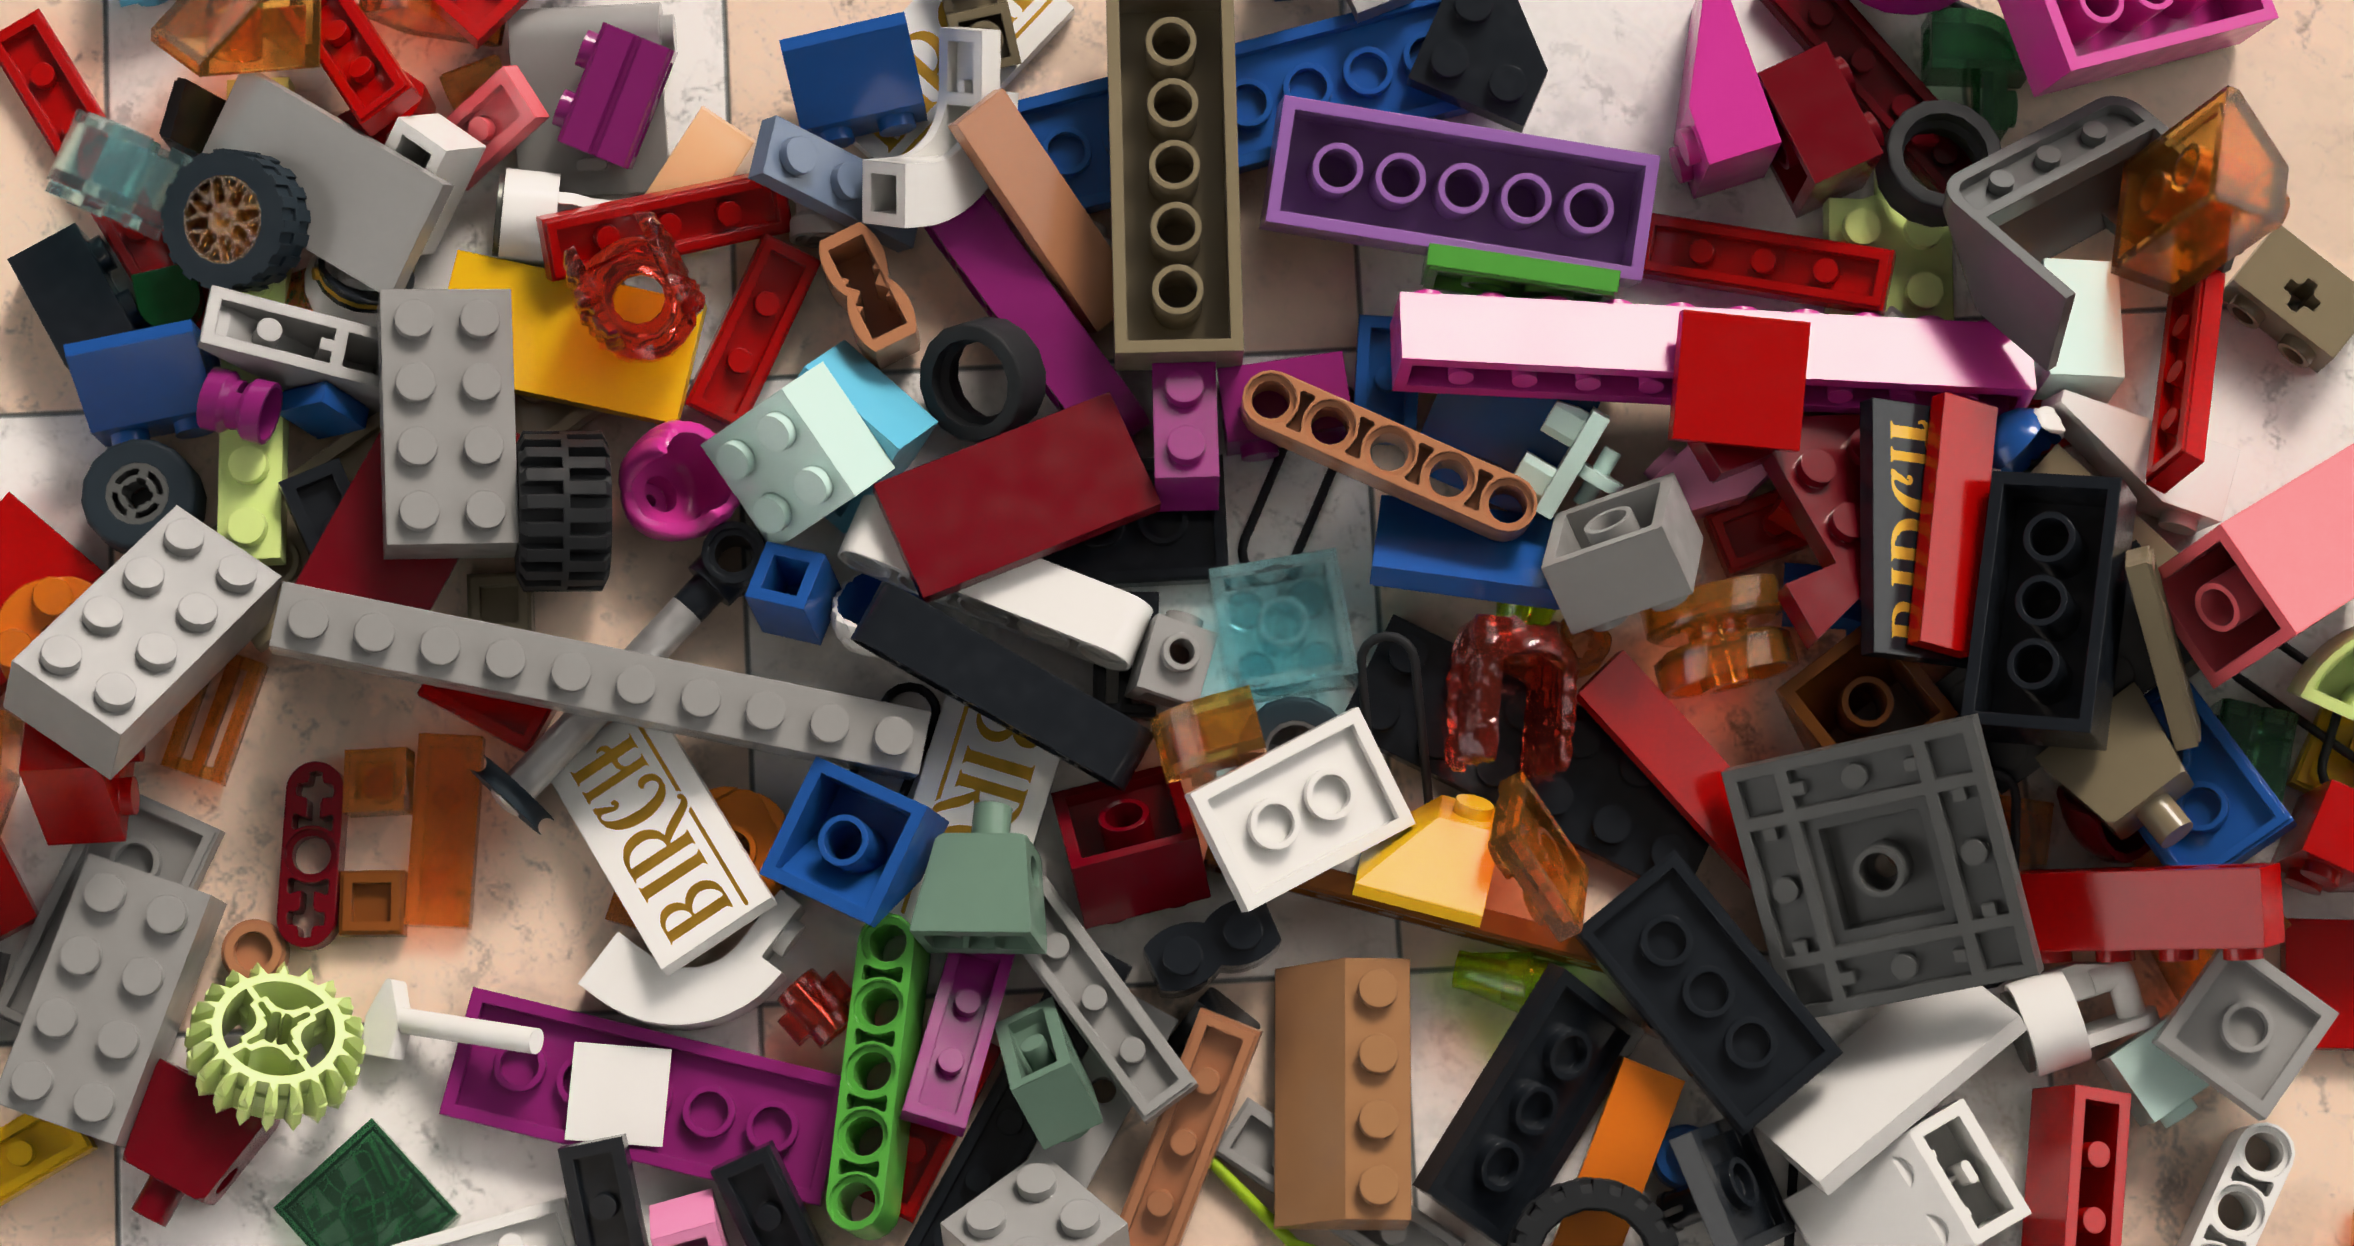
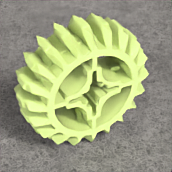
M285 961L277 968L276 973L267 974L257 962L253 969L250 970L249 978L232 969L230 975L226 977L225 986L212 983L210 989L205 993L204 1001L197 1002V1005L192 1010L190 1028L186 1030L184 1046L187 1047L186 1052H188L186 1067L188 1075L197 1076L195 1086L198 1089V1096L214 1095L213 1105L215 1106L216 1114L231 1107L237 1109L236 1119L239 1126L246 1122L250 1116L262 1118L261 1123L266 1132L273 1126L275 1119H284L294 1131L301 1123L302 1114L319 1123L320 1119L325 1116L327 1106L339 1109L340 1105L345 1101L347 1090H352L353 1086L358 1082L361 1070L359 1065L364 1060L366 1046L362 1039L364 1030L362 1018L352 1016L354 1007L351 997L335 998L337 989L335 988L334 980L321 985L314 984L311 967L301 974L300 977L289 975ZM240 1025L245 1033L240 1037L238 1045L228 1049L224 1037L233 1028ZM322 1044L326 1057L311 1068L306 1061L307 1056L310 1055L312 1047Z

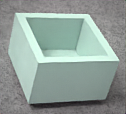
M823 361L701 444V447L765 540L782 545L895 469V466Z

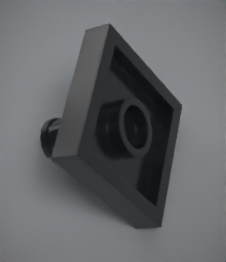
M1723 1118L1669 1140L1687 1184L1671 1191L1660 1193L1657 1196L1656 1205L1662 1212L1678 1205L1683 1206V1211L1666 1217L1675 1233L1703 1220L1713 1246H1766L1796 1232L1753 1128L1740 1137L1726 1119Z

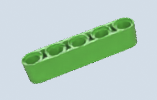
M888 913L875 928L865 924L858 938L826 1193V1208L831 1220L857 1238L868 1241L881 1239L888 1235L897 1225L900 1215L911 1122L899 1118L920 1049L931 958L930 953L925 951L910 932V923L900 915ZM905 935L907 944L902 955L894 961L884 962L883 950L887 942L895 936ZM897 998L899 1009L896 1017L886 1025L876 1026L875 1014L877 1008L884 1001ZM889 1062L891 1074L887 1083L877 1090L869 1091L867 1087L869 1072L874 1066ZM881 1126L883 1140L880 1147L872 1154L862 1156L859 1150L862 1135L872 1127ZM873 1191L875 1195L873 1211L867 1218L861 1221H854L851 1214L854 1200L864 1192Z

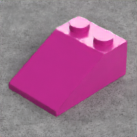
M1695 0L1691 10L1673 141L1674 147L1669 148V158L1677 181L1680 184L1688 182L1693 199L1764 178L1782 143L1731 0Z

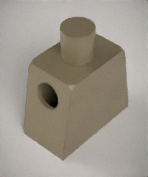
M2135 682L2113 697L2106 751L2048 747L2035 757L2056 785L2085 810L2093 812L2099 818L2101 824L2120 840L2128 838L2144 826L2161 848H2168L2182 840L2193 828L2192 821L2175 801L2189 792L2194 783L2177 752H2175L2152 707Z

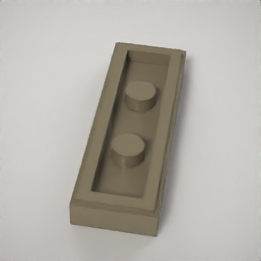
M2149 545L2127 550L2125 570L2175 752L2198 747V742H2201V722L2153 548L2150 549Z

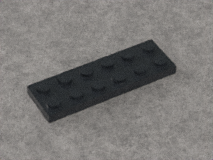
M1395 614L1392 615L1385 631L1399 633L1408 638L1416 648L1420 659L1432 778L1464 794L1483 797L1489 800L1494 805V808L1504 810L1505 814L1637 879L1673 850L1679 854L1694 874H1696L1709 844L1581 705ZM1383 641L1378 644L1366 668L1373 737L1381 753L1421 772L1409 655L1401 645L1391 641ZM1358 686L1345 711L1355 707L1360 709Z

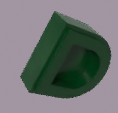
M179 265L131 275L138 310L151 327L189 319L196 324L202 316L205 300L202 286H200L201 282L189 280L182 274L183 270Z

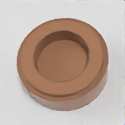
M250 919L238 923L227 933L222 943L221 957L224 967L229 974L233 969L244 977L249 978L250 970L253 969L257 962L267 974L276 973L277 968L284 961L286 966H288L290 946L276 926L264 920Z

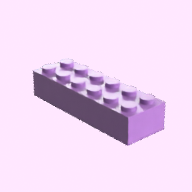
M1284 95L1277 105L1259 229L1426 256L1429 243L1613 269L1621 271L1619 287L1630 288L1640 283L1643 277L1661 156Z

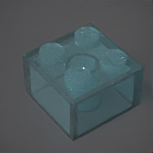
M1336 548L1208 569L1207 586L1215 631L1218 633L1217 643L1229 708L1274 701L1287 696L1298 697L1355 687L1359 672Z

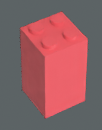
M2354 443L2221 523L2158 568L2176 635L2213 689L2354 599Z

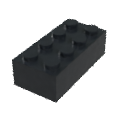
M2009 471L1992 472L1961 717L1978 713L1986 742L2107 750L2127 587L2125 559L2126 551L2131 550L2137 505V498L2122 477Z

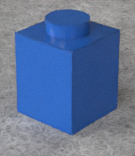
M767 541L744 597L762 632L821 645L831 621L830 614L833 597L842 588L826 554Z

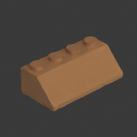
M1345 957L1275 969L1274 1229L1404 1231L1411 1222L1410 959Z

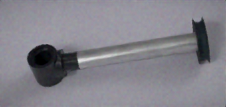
M736 521L722 523L712 529L703 541L701 555L688 567L693 577L624 650L668 658L720 602L730 606L738 597L745 596L765 547L763 539L756 529L746 523ZM737 546L750 551L753 555L752 561L742 571L728 572L718 565L719 557L728 548ZM564 712L508 773L485 755L484 757L487 762L485 769L480 772L471 770V772L491 791L492 797L504 810L518 816L541 835L538 829L540 821L545 818L552 819L553 821L554 819L535 800L536 797L608 721Z

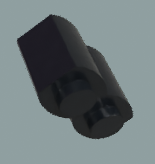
M1233 900L1216 909L1204 923L1185 922L1162 930L1145 945L1143 956L1160 997L1180 998L1204 989L1215 980L1219 973H1241L1262 965L1277 952L1282 939L1266 903L1249 912H1241L1236 900Z

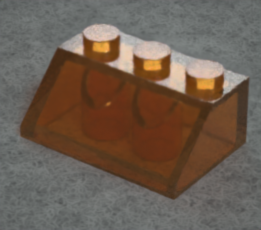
M2227 85L2124 163L2111 274L2177 297L2283 224L2290 207V198L2286 194L2289 166L2239 89Z

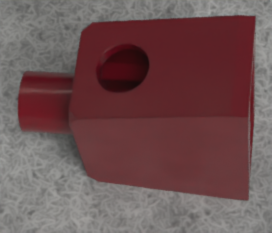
M159 1059L124 1150L123 1160L150 1175L131 1209L145 1218L166 1227L184 1194L202 1203L215 1205L274 1133L280 1120L275 1119L273 1126L267 1132L261 1123L262 1118L250 1116L246 1122L239 1126L236 1119L237 1109L231 1107L216 1114L215 1106L213 1105L214 1095L198 1096V1089L195 1086L197 1076L188 1075V1071L180 1066Z

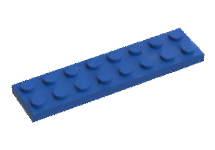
M1415 0L1360 23L1356 22L1351 12L1235 43L1239 174L1268 167L1277 105L1284 95L1437 120H1445L1471 113L1406 85L1408 76L1442 0ZM1108 77L1018 100V111L1086 212L1091 214L1110 209Z

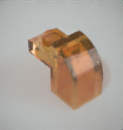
M1250 685L1177 705L1159 713L1150 720L1166 784L1190 778L1192 787L1204 785L1217 778L1216 771L1247 763L1266 753V745Z

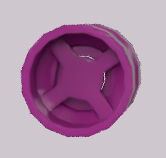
M219 366L214 367L208 373L199 394L196 412L197 425L201 429L216 433H222L228 429L237 430L240 437L245 441L259 445L266 444L274 433L280 417L283 400L282 386L277 382L262 378L248 383L241 379L237 371Z

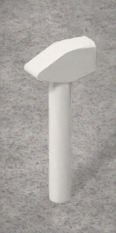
M386 979L366 1014L363 1030V1040L366 1046L365 1054L403 1060L410 1035L528 1054H538L544 1042V1035L540 1028L410 1009L406 982L394 979Z

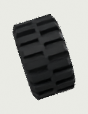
M523 430L516 443L519 545L514 557L516 578L523 592L602 591L609 578L612 554V476L608 443L602 431Z

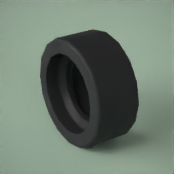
M1949 100L1923 101L1905 110L1884 137L1885 144L1881 147L1884 153L1875 167L1878 188L1891 208L1908 221L1928 227L1948 226L1942 209L1945 194L1925 188L1912 177L1905 166L1903 157L1907 143L1912 137L1919 134L1940 135L1951 139L1963 148L1972 164L2001 150L1998 136L1989 122L1969 106Z
M985 316L943 329L928 344L920 364V389L927 410L938 421L940 428L959 440L980 443L1028 424L1037 415L1045 397L1046 370L1040 351L1026 331L1007 319ZM975 342L982 343L995 353L1003 364L1008 380L1007 399L1004 407L999 414L993 416H985L972 407L963 394L958 378L959 360L962 352L967 345Z

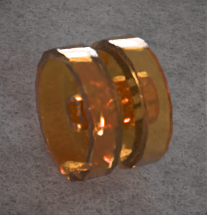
M1774 574L1738 576L1694 586L1693 594L1688 595L1684 602L1674 608L1665 611H1654L1650 608L1640 612L1646 639L1649 643L1659 647H1678L1664 654L1653 665L1658 687L1668 699H1683L1739 689L1775 677L1799 665L1792 633L1789 630L1778 626L1760 627L1774 620L1784 610L1777 599V592L1780 590L1778 578Z

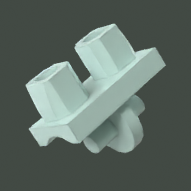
M1560 400L1556 401L1540 430L1568 446L1567 452L1556 468L1527 451L1513 473L1530 483L1534 489L1538 503L1536 512L1551 520L1577 475L1584 479V482L1573 498V501L1579 505L1595 500L1601 490L1608 494L1623 490L1624 485L1610 476L1621 457L1620 453L1608 446H1604L1594 465L1586 462L1610 422L1609 415L1594 406L1589 413L1578 406Z

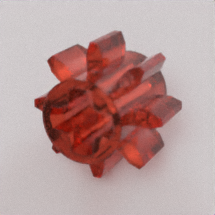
M811 968L796 979L777 999L779 1004L787 1011L777 1022L799 1046H802L811 1038L822 1049L847 1029L849 1016L847 1004L851 1000L852 989L835 970L823 979L814 968Z

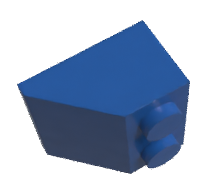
M904 12L779 40L801 128L843 149L852 145L855 142V137L876 132H879L882 137L900 136L916 129V123L928 121Z
M191 319L63 345L65 358L90 432L105 447L131 439L151 440L153 437L173 433L180 439L198 438L213 433L212 431L201 429L197 425V403L202 385L208 373L214 367H221L219 357L197 347L201 330Z
M816 756L759 874L875 928L922 880L935 838L945 832L949 821L924 804Z

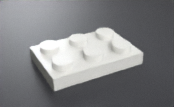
M1359 707L1351 708L1184 795L1241 912H1249L1416 824Z

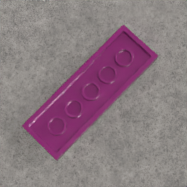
M473 987L465 1017L540 1028L544 1035L543 1046L538 1054H528L458 1043L439 1114L563 1145L585 1142L565 1140L574 1042L672 1049L663 1147L629 1145L631 1160L714 1181L710 1172L714 1166L773 1140L802 1202L819 1207L822 1206L829 1177L841 1075Z

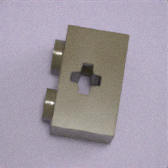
M2279 223L2261 241L2224 287L2223 300L2228 303L2227 309L2229 313L2246 327L2251 329L2259 327L2278 342L2277 348L2279 352L2298 367H2310L2318 373L2335 358L2354 334V281ZM2292 294L2301 300L2297 312L2287 306Z

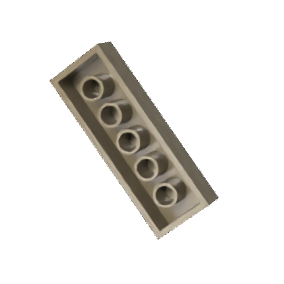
M1106 0L1115 371L1152 370V363L1216 362V369L1242 365L1244 333L1234 0Z

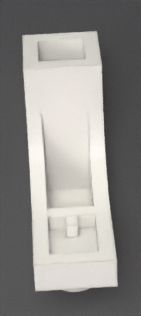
M939 27V95L935 117L925 137L909 152L896 157L862 159V223L898 228L937 225L964 212L987 190L988 185L948 126L993 90L1000 89L1001 30ZM1006 92L1018 109L1019 93Z
M780 889L774 897L778 904L759 916L731 952L707 965L682 967L670 976L660 969L655 958L620 932H617L578 984L619 1014L651 1027L686 1031L719 1026L751 1012L764 1003L786 981L785 975L768 961L775 952L783 958L797 943L806 928L805 925L799 922L806 911L800 903Z

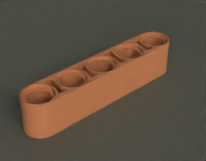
M1275 370L1262 371L1251 377L1244 387L1240 408L1242 421L1246 428L1257 437L1488 539L1499 542L1517 539L1524 534L1536 514L1538 505L1536 493L1530 483L1523 478L1286 373ZM1265 391L1277 392L1286 400L1288 409L1278 418L1262 417L1253 407L1252 401L1255 396ZM1321 417H1333L1342 422L1347 435L1339 443L1328 445L1321 443L1315 438L1311 426L1314 421ZM1388 442L1395 444L1402 450L1405 463L1397 470L1387 471L1380 469L1371 459V449L1379 443ZM1437 469H1452L1462 478L1464 489L1456 496H1441L1430 485V474ZM1500 494L1511 495L1518 500L1522 507V518L1513 523L1500 522L1490 512L1489 500Z

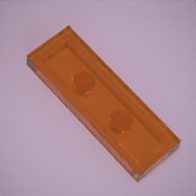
M419 733L404 925L407 927L472 930L483 784L471 770L475 772L484 770L486 747L484 736Z

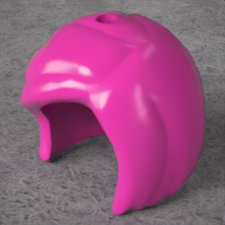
M667 421L646 432L627 452L619 468L620 501L626 518L637 531L659 541L682 542L706 536L716 526L725 523L732 517L740 502L701 447L702 443L716 434L711 429L692 421Z

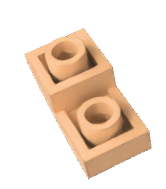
M702 106L645 194L732 177L755 140Z

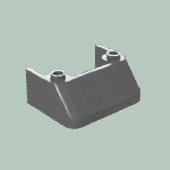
M2106 96L2092 101L1952 175L1947 182L1942 209L1975 308L2043 369L2049 371L2057 365L2076 293L2041 264L2043 258H2052L2107 228L2122 242L2137 249L2158 248L2178 238L2212 267L2222 273H2226L2231 270L2253 196L2140 104L2125 97Z

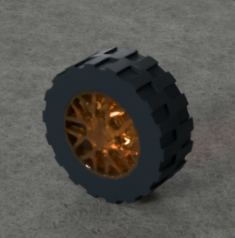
M224 148L213 149V153L210 154L200 153L193 157L194 161L189 165H183L176 174L178 176L173 184L168 185L165 192L167 198L165 206L161 207L160 218L163 219L164 231H161L163 242L167 243L170 250L168 255L175 265L181 267L183 270L182 274L189 280L201 282L200 286L210 289L211 285L238 292H259L269 289L268 285L280 283L287 278V272L291 268H296L302 259L300 254L303 247H307L310 236L307 235L308 223H311L310 210H307L305 203L307 196L304 188L299 187L295 174L290 169L283 168L280 165L281 161L271 156Z

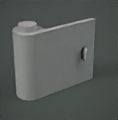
M660 2L519 9L508 20L510 66H518L550 117L516 147L518 169L560 173L559 192L575 193L582 196L645 193L669 157L665 90H663L633 169H626L611 162L607 163L606 160L595 158L596 156L557 141L561 128L553 125L552 120L564 90L568 89L576 93L585 69L576 66L575 61L588 30L599 33L603 22L677 51V32L674 14L663 15Z

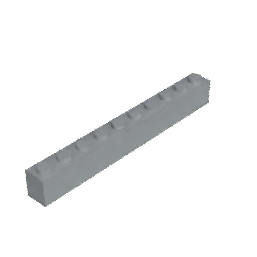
M285 581L282 582L269 643L270 650L275 655L814 761L815 757L818 756L840 767L910 781L917 777L920 772L931 711Z

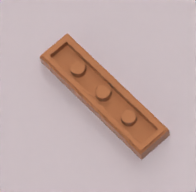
M1003 88L993 90L951 123L948 128L1088 333L1099 332L1113 320L1112 249Z
M1200 1008L1180 1059L1199 1087L1158 1116L1120 1215L1128 1223L1130 1246H1181L1263 1031L1206 1008Z

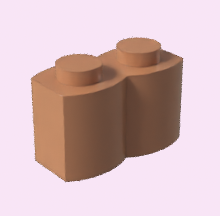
M858 222L819 241V256L828 288L836 302L848 312L855 341L864 357L881 370L920 351V336L913 306L904 290L891 279L885 251L876 235L867 226Z

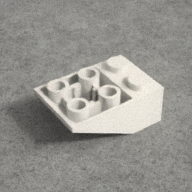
M1964 1098L1946 1104L1917 1121L1829 1196L1822 1192L1815 1184L1811 1183L1782 1200L1808 1246H1977L2032 1214Z

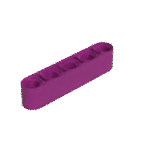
M984 193L972 206L958 216L937 225L924 227L929 237L988 317L1009 320L1026 331L1040 351L1046 370L1045 394L1058 411L1110 391L1131 437L1150 424L1146 413L1135 396Z

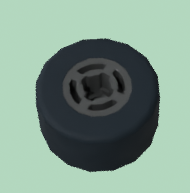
M131 439L109 447L93 461L83 480L81 504L87 523L106 544L122 554H125L176 505L201 522L205 520L207 496L201 477L175 449L156 440ZM145 488L134 494L138 489Z

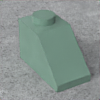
M1053 996L995 1024L1011 1092L1043 1150L1060 1142L1074 1141L1085 1135L1090 1128L1103 1123L1094 1087Z

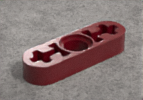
M318 761L308 762L299 766L291 774L286 785L277 904V927L280 934L290 944L307 951L319 950L328 946L339 932L340 871H344L350 797L349 786L344 776L331 765ZM316 776H322L323 782L329 787L334 788L333 797L322 798L319 817L324 822L333 820V829L331 831L315 825L298 828L300 818L313 821V803L302 796L303 788L314 786ZM312 838L325 840L331 850L329 864L319 873H303L296 863L298 848L303 842ZM296 881L312 887L329 884L328 894L326 895L314 891V911L324 915L325 921L324 925H317L312 928L311 937L304 938L303 929L293 925L292 922L294 915L305 913L307 894L305 892H293Z

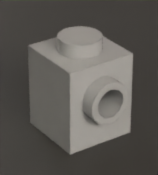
M1168 610L1166 615L1157 613L1149 621L1137 650L1124 697L1185 716L1198 706L1218 633L1202 628L1203 620L1186 612Z

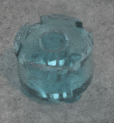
M77 108L46 178L49 180L45 192L65 200L66 203L100 218L105 216L122 224L123 227L158 241L161 231L164 230L163 219L160 218L161 207L165 206L167 198L165 192L168 185L173 184L178 176L176 174L183 165H189L194 160L193 157L173 147L170 151L160 148L161 145L153 141L154 138L105 117L91 112L86 113Z

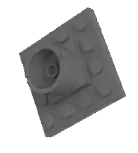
M1978 713L1729 767L1721 772L1772 967L1814 1018L2035 976L2044 970ZM1888 857L1894 861L1896 866L1890 863Z

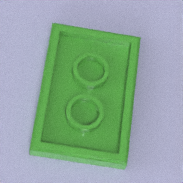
M1429 243L1423 263L1420 285H1423V288L1476 296L1486 291L1512 298L1540 299L1546 296H1561L1569 301L1604 302L1614 299L1617 295L1621 271Z

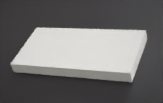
M1983 986L1887 1004L1838 1045L1843 1054L1753 1128L1761 1138L1829 1196L2028 1029L2017 1012Z

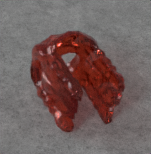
M638 211L633 214L643 235L615 241L595 254L585 265L575 247L572 246L564 251V267L566 270V285L575 297L573 301L575 303L574 308L579 314L581 325L588 327L589 335L595 337L596 341L599 342V349L612 352L619 360L628 363H654L673 356L684 345L696 326L697 315L704 309L705 295L700 291V284H697L696 280L689 278V270L683 262L679 251L674 246L676 240L664 228V225L658 220L655 213ZM643 275L655 279L661 285L665 301L661 312L651 321L636 324L624 320L616 312L614 297L618 286L627 278Z
M1485 613L1476 614L1472 620L1459 627L1452 646L1451 669L1446 678L1448 687L1446 699L1448 736L1445 741L1444 754L1446 763L1452 771L1461 773L1466 771L1467 764L1470 766L1474 764L1477 767L1479 763H1490L1496 760L1499 745L1498 719L1501 703L1502 673H1507L1519 679L1525 684L1527 689L1520 778L1529 780L1537 775L1552 776L1556 772H1565L1569 768L1573 754L1572 737L1575 731L1574 724L1577 719L1576 705L1578 700L1576 696L1578 689L1576 683L1581 668L1575 650L1566 640L1563 623L1554 620L1547 626L1527 625L1516 615L1505 617Z

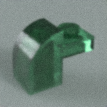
M1943 8L1939 11L1929 12L1921 26V81L1925 86L1971 87V109L1989 122L2001 141L2008 128L2015 127L2017 120V92L2015 90H2008V88L2020 89L2027 79L2006 21L1994 13L1973 8Z

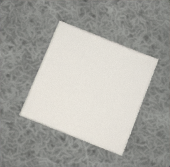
M574 1042L565 1140L590 1141L626 1133L628 1145L663 1147L672 1049Z

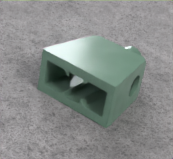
M996 801L978 802L974 804L971 833H942L935 838L910 924V932L927 953L1047 954V932L1040 854L1027 835L1010 833L1013 809L1009 805Z

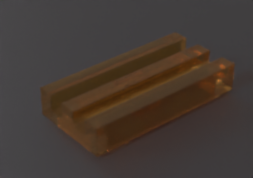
M236 655L224 669L192 760L182 757L209 683L180 710L160 765L226 787L269 667L265 663ZM240 671H245L247 674L213 767L206 766Z

